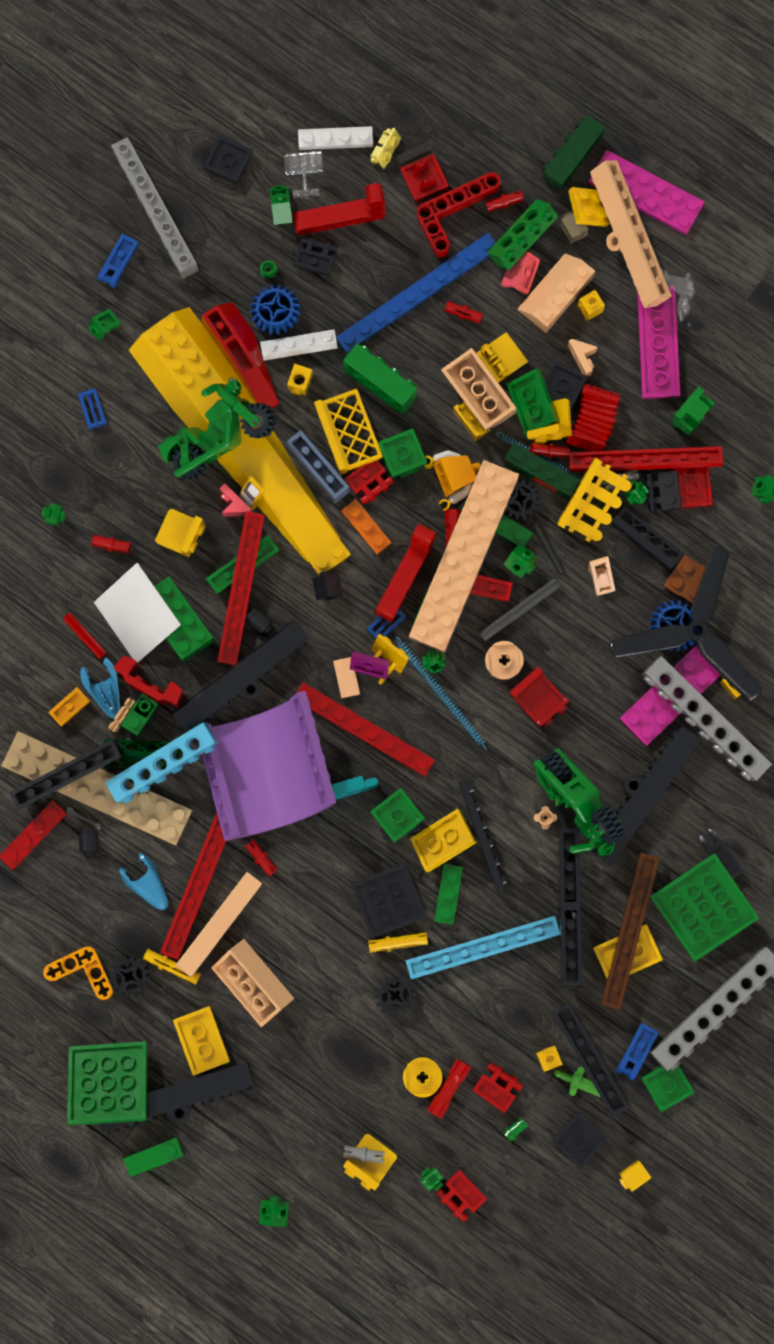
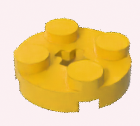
M425 1057L416 1058L406 1066L403 1072V1082L407 1090L413 1095L429 1097L440 1087L442 1072L437 1063ZM422 1071L425 1075H428L425 1083H421L417 1079V1075H420Z

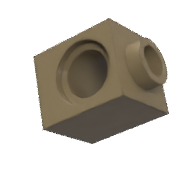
M568 212L561 219L560 226L570 244L587 236L589 229L586 225L576 224L574 213Z

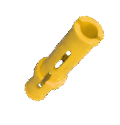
M425 932L392 938L387 936L385 939L369 940L368 944L369 951L372 953L386 950L391 952V950L428 945Z
M147 949L143 957L144 961L158 966V969L171 972L195 985L201 973L195 972L192 977L188 976L176 967L177 962L168 959L166 955L162 956L150 949Z

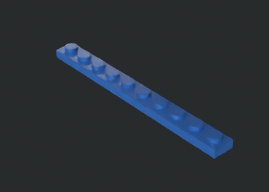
M489 233L485 234L338 335L336 340L346 354H348L356 343L361 345L489 257L487 252L496 242Z

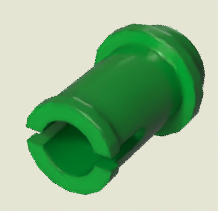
M519 1117L508 1129L505 1128L503 1134L510 1142L512 1140L515 1141L516 1137L529 1126Z

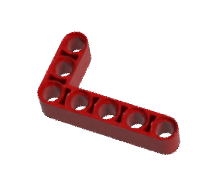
M494 172L485 174L418 206L417 222L436 257H446L450 247L449 240L439 220L496 194L500 189L501 181L498 174ZM489 181H494L496 185L489 186L487 183ZM478 189L480 192L478 194L471 193V190ZM459 196L462 197L463 200L461 202H456L454 198ZM443 204L446 206V208L440 210L437 208V206ZM422 212L429 213V216L425 218L422 217L420 214ZM435 228L438 232L431 234L428 230ZM439 244H443L446 248L444 250H439L436 246Z
M375 183L366 186L365 199L294 213L293 221L296 234L304 235L383 219L386 216L382 185Z
M421 524L417 525L411 537L410 547L375 610V615L389 622L393 621L434 545L435 531Z

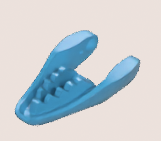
M108 658L104 659L103 664L107 667L110 677L97 684L91 683L88 669L81 667L80 676L84 687L101 709L110 718H115L120 710L117 673L113 668L114 665Z
M140 853L139 860L143 861L144 865L148 867L147 873L139 880L131 881L130 876L127 875V870L120 868L121 878L129 889L159 910H165L168 907V898L157 867L148 856Z

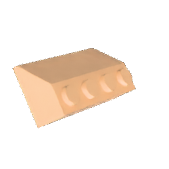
M564 254L517 310L547 333L594 278L595 270L581 259Z
M472 348L441 369L485 431L503 423L516 413L515 405Z
M245 939L232 947L211 967L260 1027H263L294 999Z

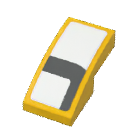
M251 476L242 488L239 498L253 511L257 507L258 500L264 496L265 490Z

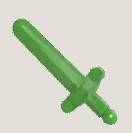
M578 1067L574 1075L562 1072L561 1070L554 1072L557 1078L570 1083L569 1095L574 1096L577 1089H581L601 1097L592 1081L582 1077L585 1071L583 1067Z

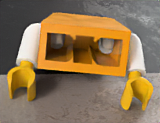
M449 450L435 454L432 458L425 456L426 461L430 460L431 462L428 465H424V467L431 469L434 466L444 494L450 498L448 500L442 499L439 505L447 502V508L442 511L449 510L452 503H458L470 493L481 465L478 462L471 464L468 456H461L459 453Z

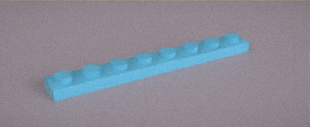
M553 916L405 961L410 978L414 979L558 936L560 931L556 918Z

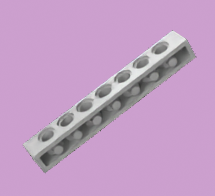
M128 137L111 145L116 159L181 278L184 279L199 271L196 261Z
M662 656L657 657L642 673L645 676L644 681L651 687L654 685L659 690L657 693L664 700L668 699L672 703L671 707L680 714L682 712L687 717L685 719L686 722L692 727L696 726L700 730L699 734L705 740H710L714 744L713 748L718 753H724L728 757V763L733 767L737 766L742 771L740 774L747 781H757L772 765ZM662 674L666 675L668 678V683L666 685H663L660 682V677ZM676 688L682 691V696L679 699L674 696ZM690 701L696 705L694 712L688 710V703ZM703 715L709 717L710 721L707 726L701 721ZM718 728L723 731L721 739H718L715 735ZM731 742L737 745V750L734 753L729 749ZM746 755L751 759V763L748 766L743 763V758Z
M763 947L649 1052L664 1070L668 1071L671 1069L673 1071L680 1064L679 1060L683 1056L688 1057L695 1050L693 1047L698 1042L700 1044L705 1042L709 1038L708 1033L712 1029L715 1031L724 1024L722 1020L726 1016L729 1018L738 1011L736 1007L741 1002L743 1004L747 1003L752 998L750 994L754 990H761L767 984L765 980L770 976L774 977V954L767 947ZM758 965L764 968L762 976L756 974L755 969ZM744 978L750 981L748 989H744L741 986V981ZM730 991H733L736 995V999L732 1003L727 999V994ZM716 1004L722 1008V1012L718 1016L712 1011L713 1006ZM702 1017L708 1023L704 1029H701L698 1025V1021ZM686 1031H691L693 1034V1039L690 1042L684 1040V1033ZM672 1044H676L679 1048L678 1054L674 1056L669 1052Z

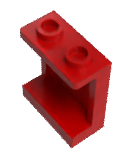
M539 667L509 693L539 728L543 725L545 727L550 725L554 721L552 717L557 712L561 715L568 708L566 704H568L569 700L555 688Z

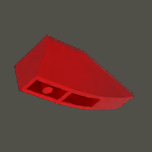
M230 302L217 305L202 314V324L256 403H265V405L271 406L270 409L279 405L254 332L235 304Z

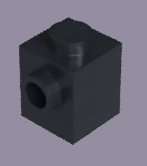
M323 571L319 573L320 576L312 578L316 601L333 600L343 596L339 573Z

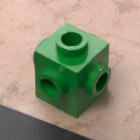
M774 476L756 477L751 495L758 498L759 502L764 504L774 502Z
M519 544L503 565L510 569L513 574L522 578L526 573L528 575L532 573L536 567L534 563L538 557Z
M269 1196V1200H261L259 1224L271 1227L287 1226L289 1202L281 1201V1197Z

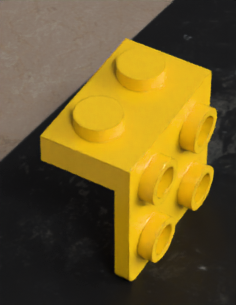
M566 398L552 401L559 421L547 427L527 431V439L542 444L550 440H559L562 437L572 435L570 401Z
M170 509L155 541L163 547L190 557V554L196 550L198 544L196 541L199 535L202 536L205 530V523L198 516L192 518L174 509Z
M366 1134L357 1145V1148L367 1147L370 1150L385 1151L383 1164L368 1161L362 1163L361 1160L348 1158L343 1167L347 1175L353 1179L355 1176L361 1180L360 1184L370 1191L371 1188L373 1190L377 1189L380 1181L396 1161L397 1155L370 1134Z

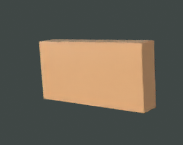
M351 657L333 661L341 699L360 695L356 673L350 670Z

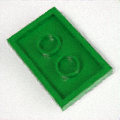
M536 368L506 384L525 436H527V431L547 427L559 421L540 369Z

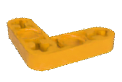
M92 947L79 949L48 964L44 968V977L49 981L59 980L84 968L97 998L106 1000L113 995L112 984L109 983L110 980L97 951ZM86 950L88 952H93V955L91 956L92 960L89 961L88 959L81 960L83 965L80 966L79 959L76 957V955L79 954V957H82L86 954ZM69 958L74 959L76 962V966L71 970L65 966V962ZM61 962V967L65 973L62 974V970L55 973L56 977L49 976L50 967L57 969L60 967L58 963ZM96 967L102 972L98 979H94L91 976L92 969ZM105 978L106 982H102L105 988H109L107 996L99 994V991L102 989L100 984L95 986V982Z

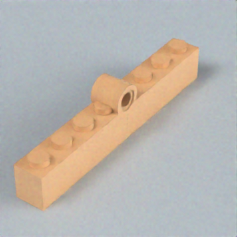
M604 161L590 171L613 228V232L607 237V246L611 251H621L623 253L627 268L631 273L633 283L637 288L644 308L656 307L672 297L618 161Z

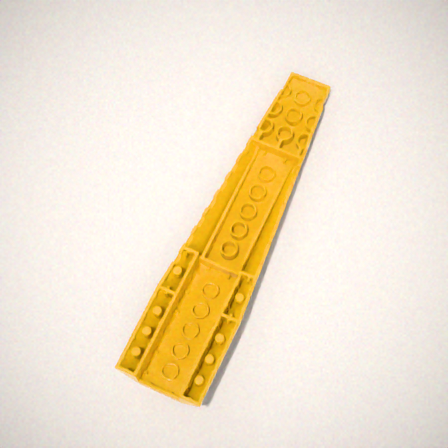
M190 307L169 314L142 333L129 349L131 355L171 409L188 428L197 427L203 432L207 430L209 420L205 417V413L222 398L218 396L217 392L204 397L201 391L212 384L224 383L226 385L230 377L237 379L241 383V394L238 396L248 400L251 404L256 403ZM253 420V422L257 424V429L260 430L262 426L258 425V423L255 420ZM240 427L241 444L217 459L221 466L225 468L241 488L244 487L251 476L262 486L265 491L264 496L258 500V508L262 510L303 559L311 564L318 575L320 572L332 570L350 557V552L341 542L338 533L275 432L272 431L270 436L264 438H251L249 434L244 433L245 429Z

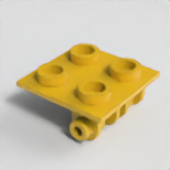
M507 332L490 344H484L481 350L476 353L498 383L528 363V360Z

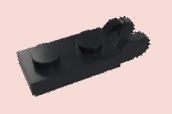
M712 827L708 831L717 842L710 847L707 839L702 834L698 836L707 849L708 855L711 856L715 853L732 879L744 872L724 841L720 840Z

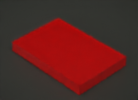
M709 467L670 469V471H678L682 509L713 505Z

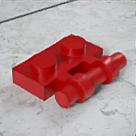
M378 460L359 467L344 479L356 495L361 491L364 492L365 495L360 498L363 505L369 501L372 502L376 499L375 496L382 491L388 490V486L394 483L390 476L385 480L382 479L381 476L386 473V470ZM376 480L378 485L370 491L367 486Z
M490 1063L487 1069L493 1074L490 1078L483 1074L472 1090L505 1113L516 1097L510 1093L511 1089L515 1088L517 1091H520L523 1084L518 1082V1078L515 1076L511 1077L504 1072L501 1066ZM498 1077L507 1083L505 1088L495 1082Z
M460 1169L445 1183L450 1188L447 1193L442 1188L436 1192L440 1202L443 1205L446 1204L453 1211L452 1214L462 1222L468 1218L464 1212L467 1207L474 1213L487 1200ZM454 1195L463 1202L460 1206L451 1199Z

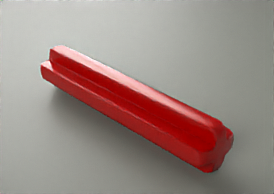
M71 613L63 617V621L98 659H102L107 654Z

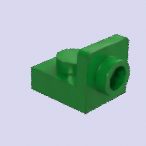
M108 309L92 317L89 330L100 341L106 333L118 328L121 322L111 309Z

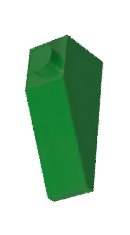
M179 1136L125 1157L123 1160L129 1176L132 1177L183 1157L185 1152Z

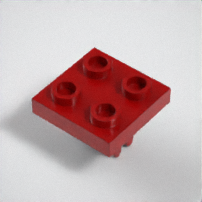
M434 154L400 168V172L415 203L449 189V185Z

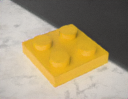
M572 187L568 191L576 224L607 227L610 224L597 190Z

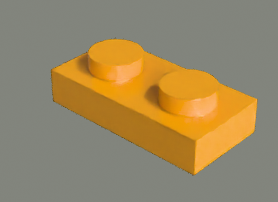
M76 687L48 713L63 727L91 701Z

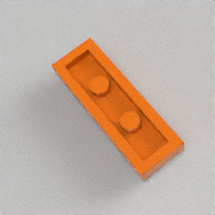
M356 499L341 510L342 514L376 555L392 544Z

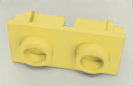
M395 128L392 130L387 129L383 132L378 141L383 146H376L370 156V161L373 164L378 162L383 169L391 160L395 148L400 143L401 137Z

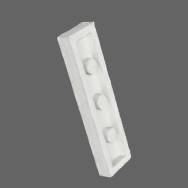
M372 126L298 130L299 150L373 147Z
M335 330L260 342L263 361L338 348Z

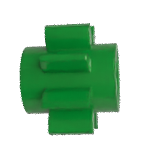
M634 481L631 482V489L626 491L624 496L631 505L633 503L639 505L646 501V494L649 491L642 482L638 484V482Z
M50 503L48 508L43 507L41 516L45 518V523L58 526L59 522L64 523L66 514L62 512V506Z
M431 649L426 652L425 656H422L424 670L429 669L431 673L440 672L443 666H446L444 652L439 653L437 649Z
M427 1167L421 1172L423 1177L420 1179V1182L428 1191L432 1189L437 1191L443 1186L440 1181L444 1177L435 1167L431 1170Z

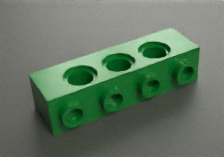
M536 199L493 245L487 254L496 266L510 270L558 218V215L549 203Z

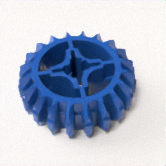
M271 284V289L268 290L264 286L263 293L259 290L257 291L259 297L253 296L254 302L250 303L252 308L250 315H253L252 321L257 322L256 327H262V332H266L269 329V334L272 335L273 330H276L277 335H279L281 329L286 333L287 326L291 329L293 328L291 322H298L296 317L300 316L298 311L300 304H297L299 300L298 297H294L293 291L288 293V287L282 290L279 284L277 289H274V285ZM274 297L271 302H265L267 299ZM280 298L285 299L289 303L291 309L286 308V306L281 305ZM276 303H277L278 309H276V312H274V316H273V311H272V310L275 309ZM260 311L269 314L270 321L265 320L261 316ZM279 317H286L284 320L277 322Z
M671 600L670 606L667 602H663V608L661 606L656 608L659 613H652V616L656 619H650L649 623L655 625L650 626L649 630L660 628V621L665 626L672 625L678 618V625H684L682 622L684 616H686L689 624H691L692 608L690 610L687 609L688 603L682 607L681 600L678 601L677 605H675L674 600ZM667 612H679L675 618L663 616ZM693 627L692 633L697 636L695 633H700V629ZM689 640L681 646L686 650L687 644L692 646L694 643ZM680 646L675 648L676 652L680 651Z

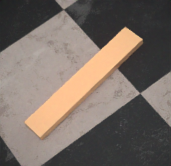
M246 872L177 962L176 967L192 977L261 887L262 883Z

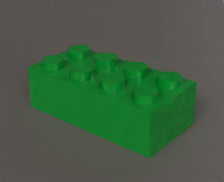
M356 343L343 360L344 372L401 415H404L417 399L416 384L410 379L405 380L401 377V373L397 369L389 368L385 365L386 362L381 357L373 356L368 347L365 345L360 346Z
M168 576L154 587L181 624L166 639L183 663H185L215 640Z

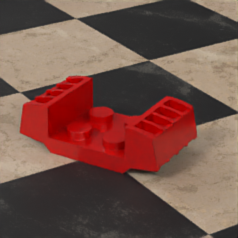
M123 656L113 667L118 674L124 677L125 682L131 688L145 694L161 705L169 704L176 708L182 705L185 693L178 685L171 681L165 692L153 684L151 687L148 686L143 678L136 675L140 668L136 660Z

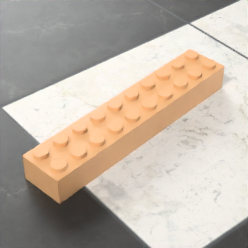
M483 460L410 632V639L445 653L518 481L519 474Z

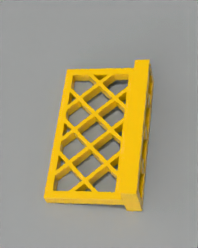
M357 389L324 401L318 400L314 402L340 475L383 458ZM353 395L357 399L354 407L345 404L347 398ZM337 403L340 407L335 414L329 411L327 405ZM343 407L352 410L349 419L339 415ZM355 412L363 415L364 418L361 424L351 420ZM337 418L347 422L343 431L335 428L334 424ZM349 424L359 427L355 436L346 433ZM361 429L370 433L367 441L358 438ZM344 435L353 439L349 448L341 444ZM355 441L365 444L362 453L352 449ZM370 446L376 449L378 455L369 457L364 455L367 447ZM350 452L360 456L356 463L349 465L347 458Z

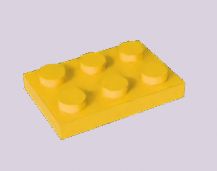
M456 809L410 838L426 872L432 871L477 843L459 809Z
M647 924L641 928L630 974L663 960ZM618 937L593 947L606 979L608 978Z
M210 1006L173 1020L193 1076L230 1062Z

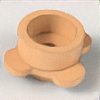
M544 806L539 814L534 815V820L539 822L543 829H548L549 825L557 820V815L549 811V807Z

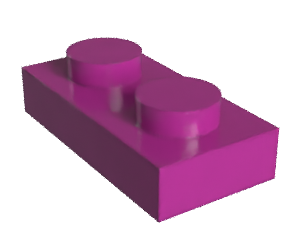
M353 651L350 670L387 679L390 667L389 660Z

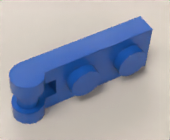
M121 234L101 269L97 280L109 283L110 287L115 288L136 251L139 242ZM110 270L114 272L112 277L108 275Z
M641 1023L618 1064L616 1072L627 1075L628 1079L633 1081L659 1032ZM628 1061L635 1064L632 1069L626 1066Z

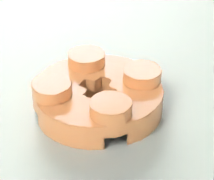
M509 641L495 643L489 648L485 657V665L490 675L500 680H508L518 675L524 662L522 651ZM503 655L506 656V659L510 660L506 666L499 663V659H502Z

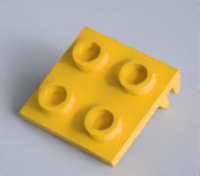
M381 634L377 636L371 648V651L375 653L374 657L379 658L381 656L385 660L390 661L391 666L389 667L388 676L394 669L401 674L409 660L406 652L395 647L389 638L383 637ZM381 678L378 683L382 685L386 679Z

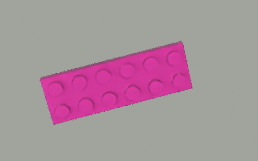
M606 150L598 166L604 161H618L637 210L687 235L705 202ZM591 176L588 184L596 187Z
M675 286L668 287L672 297L656 307L644 308L637 291L642 399L680 398Z
M697 645L673 667L700 694L721 675L702 657ZM666 675L660 679L663 685L668 683ZM655 686L619 718L645 746L679 715L671 707L672 703L668 699L664 700L657 693L659 690ZM676 688L674 696L678 699L681 698L682 691Z

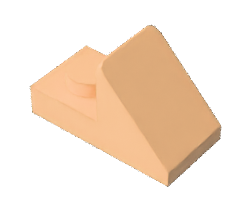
M574 339L569 340L568 348L581 373L587 377L591 376L594 367L590 358L586 357L596 353L597 347Z
M608 556L589 561L588 571L592 576L596 595L600 596L615 591Z

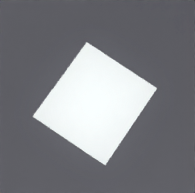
M138 563L94 601L126 650L137 662L181 625Z

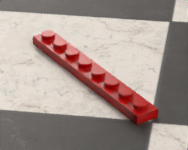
M722 446L569 452L570 473L586 472L595 457L602 461V466L610 465L609 470L723 467Z
M245 512L217 662L231 665L237 663L265 516L263 514Z
M301 684L297 693L306 691L307 698L310 701V709L422 776L425 777L435 761L433 758L307 684Z
M217 812L160 952L177 960L181 956L226 844Z

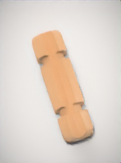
M131 698L126 700L125 706L121 707L114 718V722H111L109 725V730L114 733L119 731L120 725L136 703Z

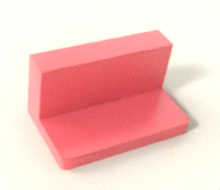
M525 252L510 270H506L501 286L514 287L522 294H528L540 259L530 252Z

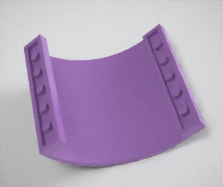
M306 691L298 692L289 701L255 716L211 727V724H209L219 743L215 745L216 749L208 754L202 753L225 841L263 833L315 815L336 803L335 792L332 789L330 774L327 771L325 756L322 753L320 737L316 731L315 719L311 713L310 701L307 698Z

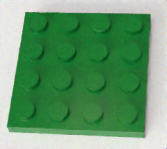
M715 853L650 896L694 962L759 919Z
M146 1041L69 1047L67 1124L69 1126L147 1121L148 1043Z

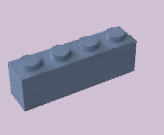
M301 430L286 441L287 448L335 504L350 492L346 482Z

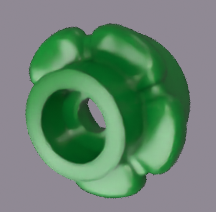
M264 261L260 265V274L264 278H273L275 273L278 272V267L273 261Z

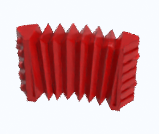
M584 384L579 415H577V420L572 426V435L568 436L566 444L589 451H603L605 444L608 442V437L612 434L613 424L616 422L615 417L618 413L615 411L618 410L617 405L621 394Z

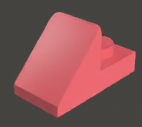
M225 483L219 488L222 493L220 497L227 504L231 502L222 512L223 516H245L246 511L252 512V509Z

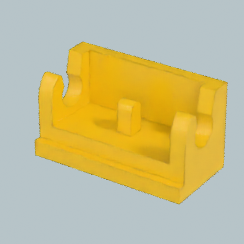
M465 402L460 406L457 404L453 408V413L475 442L491 431L490 429L485 431Z

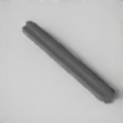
M552 579L480 632L482 639L487 641L560 587L559 582L556 579Z

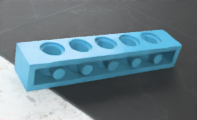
M203 722L105 783L116 803L123 802L126 804L134 799L133 795L140 792L142 794L148 791L150 785L154 782L159 784L167 779L166 775L169 773L175 774L182 770V765L187 762L191 764L197 761L200 754L204 752L208 754L215 750V745L219 741L209 724ZM195 739L200 743L199 748L196 750L192 747V742ZM178 749L183 751V757L180 760L176 757ZM162 759L166 760L167 766L164 770H162L159 765ZM146 769L150 771V778L147 780L143 776ZM130 779L134 782V787L131 790L127 787V782Z

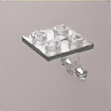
M309 151L300 154L292 152L284 155L285 175L303 174L304 190H293V198L304 197L308 199V197L319 196V188L307 189L306 174L323 172L321 152Z
M663 269L661 271L668 287L680 295L677 312L679 321H683L684 316L689 314V299L693 298L695 293L691 273H687L686 277L682 278L669 275Z

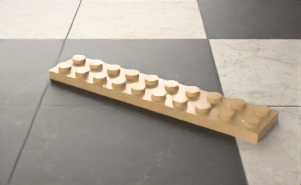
M18 731L1 766L30 780H35L72 761L76 757ZM102 769L57 791L176 846L193 811L149 790L142 794L140 792L133 795L134 799L126 804L123 802L116 803L105 783L116 775ZM128 781L127 787L131 790L134 784Z

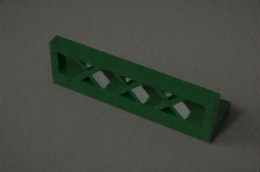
M105 739V740H104V743H106V742H108V741H110V740H112V739ZM118 740L126 756L103 767V769L126 770L170 742ZM130 747L137 748L135 751L128 750V748ZM149 748H156V749H157V750H155V751H153V752H152V751H147V749H149ZM178 749L176 752V757L179 760L181 749ZM164 759L159 764L162 770L167 766V762Z

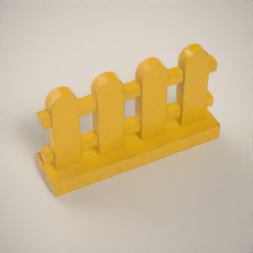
M596 457L593 459L557 522V525L565 528L566 525L569 526L568 531L572 533L576 530L587 536L585 540L588 542L591 539L594 541L602 539V532L597 528L600 523L605 525L611 523L612 517L607 513L610 506L613 508L621 506L622 501L617 496L619 490L626 492L631 489V483L626 480L627 475L623 473L621 477L609 470L610 465L602 466V461ZM596 475L598 477L596 483L591 482ZM603 480L615 486L612 493L600 487ZM585 492L589 494L586 500L582 499ZM593 496L606 503L603 509L590 503ZM575 509H578L579 512L577 516H573L572 514L575 511ZM584 513L596 520L593 526L581 520Z

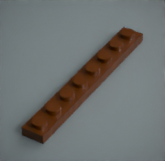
M640 853L601 1005L618 1010L621 1009L659 857Z

